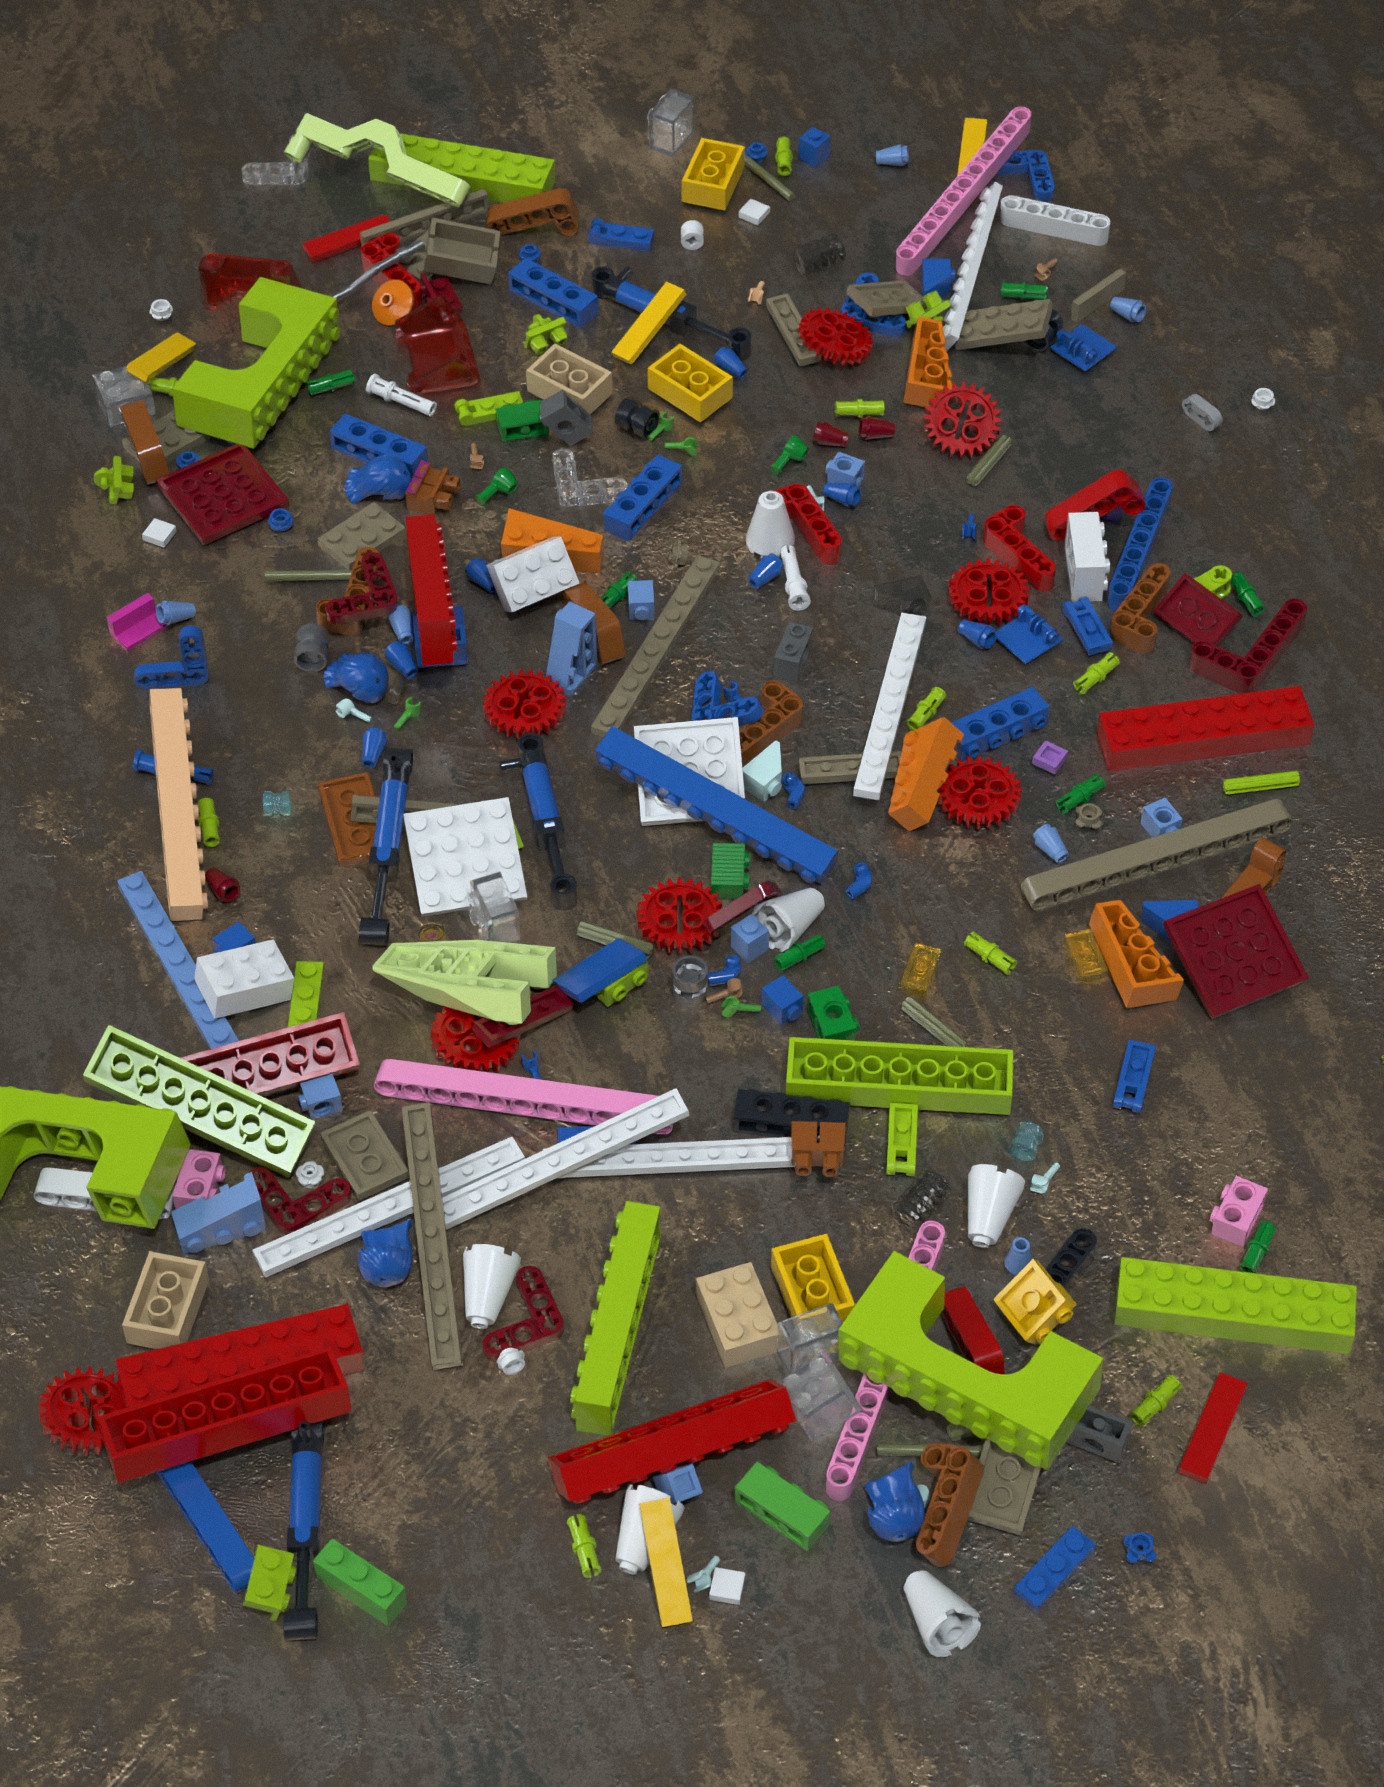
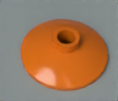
M390 280L385 282L378 288L373 297L372 311L374 317L386 326L400 324L408 317L412 310L413 293L411 288L403 281Z

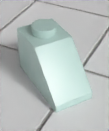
M776 740L742 768L744 789L762 802H765L771 796L777 795L782 787L780 743Z

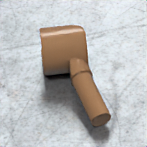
M1054 258L1045 265L1042 263L1037 264L1038 272L1035 273V276L1042 282L1046 281L1051 275L1049 269L1057 264L1058 260Z
M472 443L470 468L483 470L485 457L484 455H478L477 444Z
M739 978L728 980L727 989L705 997L707 1004L729 996L740 999L743 994L741 980Z

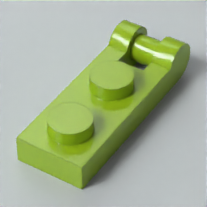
M517 391L472 401L460 399L456 401L454 406L459 414L460 424L468 426L496 420L495 408L506 404H521L523 400L520 392Z
M890 1103L887 1175H895V1172L906 1173V1176H915L918 1104ZM896 1156L907 1157V1162L896 1161Z

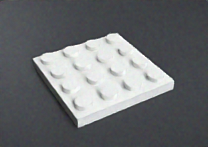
M738 717L634 726V736L637 740L745 799ZM638 784L642 826L704 821L702 819H693L687 814L686 810L679 806L678 808L670 806L665 802L664 798L657 794L655 796L648 794Z
M509 797L404 814L421 917L527 900Z

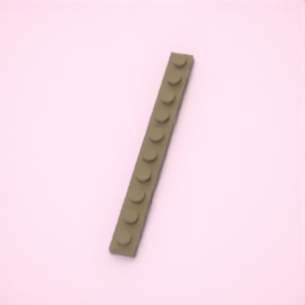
M700 555L696 556L591 726L592 734L604 738L611 726L622 730L719 572L720 562Z
M430 1102L404 1106L402 1107L431 1362L433 1370L460 1366L463 1365L432 1108Z

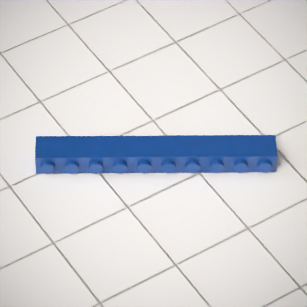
M611 726L595 749L598 764L605 770L611 771L612 769L616 771L625 781L641 785L643 790L650 795L655 796L657 794L661 796L667 804L674 808L679 806L686 810L687 814L693 819L706 821L715 831L731 835L735 842L745 843V845L747 844L754 848L755 852L760 856L776 860L778 865L787 871L794 870L808 883L813 884L815 882L822 885L838 861V850L614 726Z

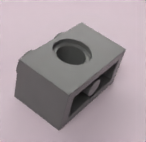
M564 390L540 402L541 414L539 416L541 422L546 427H550L560 440H564L569 446L593 434L592 416Z
M789 621L774 656V678L793 683L799 682L813 648V627Z
M1089 1405L1066 1443L1120 1463L1131 1439L1133 1421Z

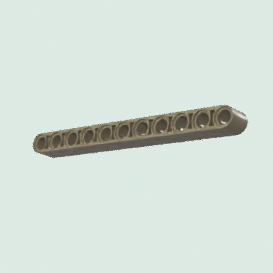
M1273 799L1032 875L1022 882L1021 890L1033 910H1043L1257 842L1261 837L1267 839L1285 833L1293 826L1294 819L1280 799Z

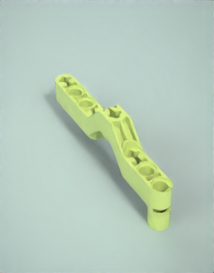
M306 113L295 131L296 135L291 138L284 151L288 158L301 163L311 145L347 160L353 154L374 147L386 152L389 163L386 174L390 178L455 207L461 206L471 188L464 180L407 156L402 135L399 134V131L395 126L379 119H374L345 130Z

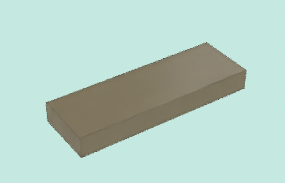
M1118 269L1073 300L1071 319L1076 323L1122 292L1125 286L1126 272Z

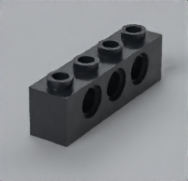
M738 1089L733 1116V1133L774 1138L791 1137L792 1121L817 1122V1136H820V1122L846 1123V1142L850 1102H842L837 1099H817L811 1096H792L784 1093L759 1092L754 1089Z

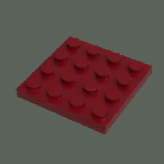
M238 443L156 479L157 487L203 545L270 516L271 512L275 509H285L290 506L289 499L246 446Z
M1260 884L1167 919L1163 923L1211 1020L1303 984L1309 979Z

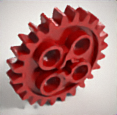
M818 307L817 311L811 309L810 313L806 312L804 317L802 316L799 324V338L804 339L802 344L810 345L809 351L815 350L816 356L823 355L825 361L830 358L834 364H836L837 360L843 365L846 364V361L851 365H854L855 361L861 363L862 359L866 360L867 356H869L874 342L871 339L872 334L867 333L869 328L862 327V321L856 322L855 316L848 317L847 312L840 314L838 309H835L834 312L829 307L825 311Z
M965 382L962 383L961 388H958L953 383L952 390L943 386V394L936 391V400L929 399L928 404L931 407H925L924 413L927 415L924 416L923 422L927 424L924 426V432H930L928 440L935 439L934 448L942 446L941 454L949 450L950 458L955 453H959V458L962 459L964 453H967L969 458L972 459L974 451L978 455H982V447L989 450L990 442H996L997 437L995 435H999L1001 430L998 426L1001 425L1002 419L997 418L1000 416L1001 410L995 409L997 401L990 402L991 393L983 395V387L975 391L974 383L970 389L966 388ZM969 402L970 406L960 438L955 439L965 403ZM956 403L960 406V408L954 410L951 409L948 405ZM979 410L983 415L975 416L972 414V411ZM950 425L953 430L945 431L942 429V426ZM973 432L976 434V437L968 438L965 433Z
M986 558L985 563L976 559L975 565L968 561L967 567L959 566V571L953 572V578L949 580V603L954 604V611L960 610V617L969 615L968 621L976 618L978 623H982L985 620L988 625H991L992 621L995 620L1001 625L1002 619L1011 622V615L1019 617L1018 608L1021 605H1028L1030 587H1028V579H1024V573H1017L1016 566L1009 569V562L1000 565L999 559L994 563H991L989 558ZM987 577L991 579V607L987 606Z
M519 669L518 675L509 671L508 678L500 675V682L493 680L492 688L487 687V695L483 696V711L486 721H490L491 728L497 727L498 733L506 730L508 738L513 733L516 734L517 739L522 734L535 733L541 736L540 731L542 730L549 734L550 726L557 728L558 721H563V713H566L564 688L559 687L558 680L552 682L551 675L543 678V671H540L537 675H533L532 669L529 670L528 674H524L523 670Z
M968 756L967 763L958 759L957 767L949 764L948 771L945 770L948 776L945 783L937 789V792L940 794L937 803L942 804V812L948 811V819L957 817L956 824L966 821V827L969 828L972 823H976L977 829H980L981 824L984 823L988 828H991V822H995L1000 826L1001 819L1009 821L1010 814L1015 815L1017 807H1020L1022 789L1020 788L1021 781L1016 780L1017 774L1009 773L1010 766L1001 768L1000 760L992 764L991 757L986 762L982 761L981 756L977 757V761H973Z
M681 877L678 878L677 883H673L668 878L667 885L664 886L661 882H657V890L649 887V895L642 894V902H638V911H636L638 929L642 930L643 938L648 937L649 943L657 942L658 950L667 946L668 953H671L673 948H677L679 954H682L683 948H687L690 953H693V946H697L702 950L703 942L712 944V936H719V930L709 934L702 922L722 909V901H718L717 893L712 894L710 886L703 889L702 881L693 885L692 878L687 883H683ZM678 898L683 899L682 933H678L677 927Z
M443 1006L442 1013L437 1012L436 1020L432 1021L430 1040H432V1049L437 1050L436 1057H444V1066L453 1063V1068L461 1067L474 1071L483 1070V1072H489V1069L493 1068L496 1072H499L500 1064L507 1067L509 1059H515V1053L519 1050L521 1034L488 1048L472 1031L474 1022L484 1017Z
M77 1367L75 1375L72 1376L69 1372L64 1371L63 1380L55 1376L53 1385H46L45 1393L41 1394L38 1414H40L39 1424L44 1425V1435L51 1434V1443L61 1440L60 1449L63 1450L70 1445L72 1446V1454H75L80 1448L83 1449L84 1456L88 1455L89 1449H94L95 1453L100 1455V1450L104 1443L98 1416L125 1408L119 1382H114L115 1373L105 1377L103 1376L102 1368L97 1374H93L91 1367L87 1368L86 1373H82ZM81 1390L85 1392L87 1407L84 1406V1395ZM89 1415H92L91 1425L93 1427L94 1432L90 1430Z

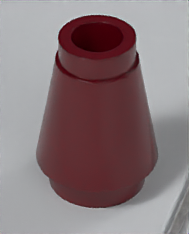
M870 416L860 419L859 437H864L865 440L894 437L895 423Z
M825 421L824 423L817 422L813 441L818 442L819 445L846 447L850 433Z
M214 867L206 871L205 880L219 900L231 902L239 896L241 888L237 879Z

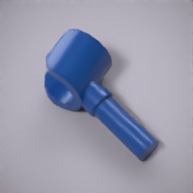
M970 514L968 522L962 524V539L968 536L973 537V539L977 538V524L974 523V514Z
M736 681L730 682L731 689L723 686L726 700L736 701L743 699L739 694Z
M533 1050V1059H526L523 1053L521 1055L523 1069L530 1072L533 1079L541 1080L538 1071V1053Z

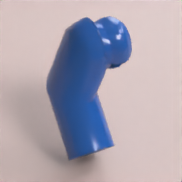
M787 772L782 776L784 788L790 794L786 805L788 808L796 810L801 803L806 789L794 773Z
M865 862L855 865V883L845 889L847 896L851 900L861 895L872 885V872Z
M737 955L728 956L726 958L727 965L722 971L708 973L709 986L727 984L728 980L736 978L742 970L740 958Z

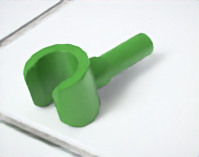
M662 412L659 425L647 437L648 440L652 441L663 430H672L674 416L667 419V412Z
M688 437L680 443H665V448L685 449L689 456L697 455L698 452L695 447H700L693 437Z
M413 697L406 699L405 712L393 726L394 729L399 730L407 719L420 715L421 701L413 705Z
M734 996L727 997L721 1004V1007H726L722 1015L727 1018H731L736 1011L761 1012V1005L740 1003Z

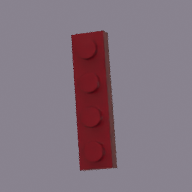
M556 985L530 997L531 1012L523 1023L509 1025L503 1021L482 1018L474 1022L472 1031L490 1048L571 1011L574 1003Z

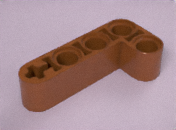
M558 188L489 207L487 210L486 228L498 230L500 235L555 221L560 233L566 236L574 235L579 230V210L571 193L567 189Z
M143 400L120 406L122 417L138 456L146 484L156 483V479L169 474L161 443Z
M364 547L359 550L344 597L369 592L362 573V557L369 552L379 553L377 549ZM370 563L373 567V572L377 571V566ZM378 580L373 582L375 586L377 585ZM325 598L317 602L316 624L323 626L328 632L355 636L363 631L366 619L343 624H332L326 619V605L333 599ZM361 603L357 604L355 608L365 610L368 606Z
M1162 563L1152 564L1112 616L1110 637L1114 642L1142 654H1148L1154 650L1158 629L1155 623L1148 620V617L1168 591L1171 571L1167 565Z
M586 582L563 590L561 593L565 606L570 601L594 612L596 615L598 663L604 665L624 658L626 654L619 620Z
M771 680L762 685L761 705L764 708L763 715L757 721L746 724L739 730L742 768L775 740L780 741L802 723V699L779 681Z
M1261 837L1253 848L1249 865L1221 898L1257 884L1261 885L1267 895L1283 872L1287 850Z
M932 1443L923 1450L921 1462L938 1479L917 1537L916 1547L934 1566L944 1567L954 1558L984 1473V1466L964 1446Z

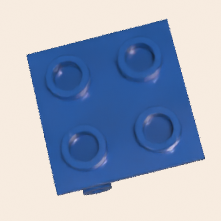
M1083 324L1070 333L1067 330H1059L1056 334L1058 341L1050 347V349L1085 372L1117 349V346Z
M1021 605L1018 608L1019 617L996 631V639L1025 664L1064 640L1057 633L1056 628H1052L1045 619H1042L1041 615H1035L1032 608Z

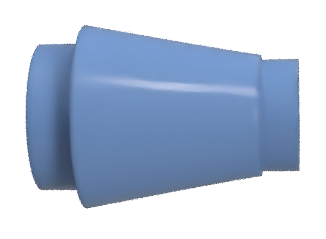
M899 144L876 151L877 165L904 167V164H909L908 146Z
M1114 297L1110 304L1111 310L1132 323L1141 322L1147 310L1146 305L1141 300Z
M164 600L156 606V617L161 624L170 625L195 616V606L193 603Z
M397 606L396 611L389 614L388 621L399 641L403 644H409L414 640L413 613L407 606Z
M1045 824L1033 834L1034 844L1055 860L1057 864L1069 857L1070 854L1056 827Z
M1023 1237L1014 1239L1005 1257V1267L1014 1276L1032 1260L1029 1241Z

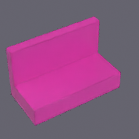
M149 593L107 617L110 635L127 651L168 627V625L158 622L154 598Z

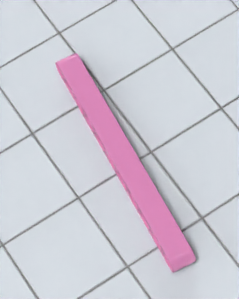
M1023 106L1016 107L1008 114L901 243L896 251V271L900 275L909 276L916 272L922 264V259H926L1026 138L1030 132L1031 111Z
M386 1059L381 1062L374 1082V1089L379 1094L388 1097L589 1125H599L658 1097L657 1095ZM673 1124L653 1133L668 1134L672 1131Z
M936 1221L923 1223L919 1228L908 1258L917 1263L920 1261L926 1262V1264L921 1265L935 1271L943 1252L944 1227ZM866 1374L863 1375L827 1469L825 1490L827 1495L835 1501L846 1500L852 1494L891 1390L890 1387L883 1383H873ZM863 1405H871L873 1408H865ZM858 1429L864 1431V1433H855L853 1431ZM849 1454V1455H853V1456H855V1457L849 1459V1458H845L844 1455ZM835 1480H843V1481H845V1483H844V1484H837V1483H835L834 1481H835Z

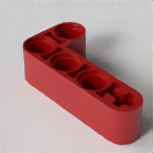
M392 232L385 233L362 245L361 259L363 270L367 271L371 266L395 254V250L401 248L399 235ZM399 263L381 271L372 278L380 286L390 280L403 281L411 288L413 293V307L411 311L418 310L422 306L421 284Z
M1118 469L1108 473L1048 510L1044 515V520L1051 539L1060 541L1066 539L1068 513L1098 512L1100 518L1119 506L1125 513L1136 515L1145 509L1146 503L1139 484L1126 471Z
M796 483L774 490L782 495L790 520H793L818 559L826 565L838 563L841 558V537L805 485Z
M1010 505L988 517L984 524V544L1005 563L1009 562L1010 568L1016 566L1017 573L1023 572L1024 579H1028V584L1040 592L1050 591L1054 586L1056 565L1022 535L1026 515L1024 508L1019 505Z
M966 1286L945 1291L944 1309L941 1312V1317L964 1358L987 1371L1005 1375L1004 1358L999 1343Z

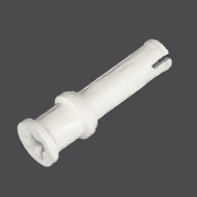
M373 374L367 382L366 393L381 396L386 402L396 401L429 417L433 416L436 411V402L399 388L396 382L383 380L378 374Z
M789 545L790 553H788L787 546H783L780 549V556L787 579L785 590L789 594V607L795 611L804 610L811 603L810 596L806 593L807 583L801 577L795 548Z

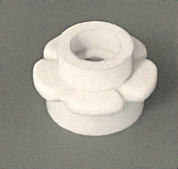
M158 299L151 304L150 314L154 319L164 321L172 315L173 308L167 300Z
M1259 388L1252 396V404L1260 410L1269 409L1270 406L1275 404L1274 394L1270 389Z
M309 1161L297 1168L296 1176L298 1177V1182L303 1187L315 1188L322 1182L324 1169L321 1165Z
M514 1348L503 1350L497 1359L498 1368L503 1370L506 1375L520 1372L525 1366L524 1352Z

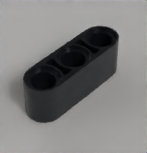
M1087 1228L1075 1230L1045 1269L1055 1282L1063 1286L1068 1294L1095 1257L1097 1245L1095 1233Z

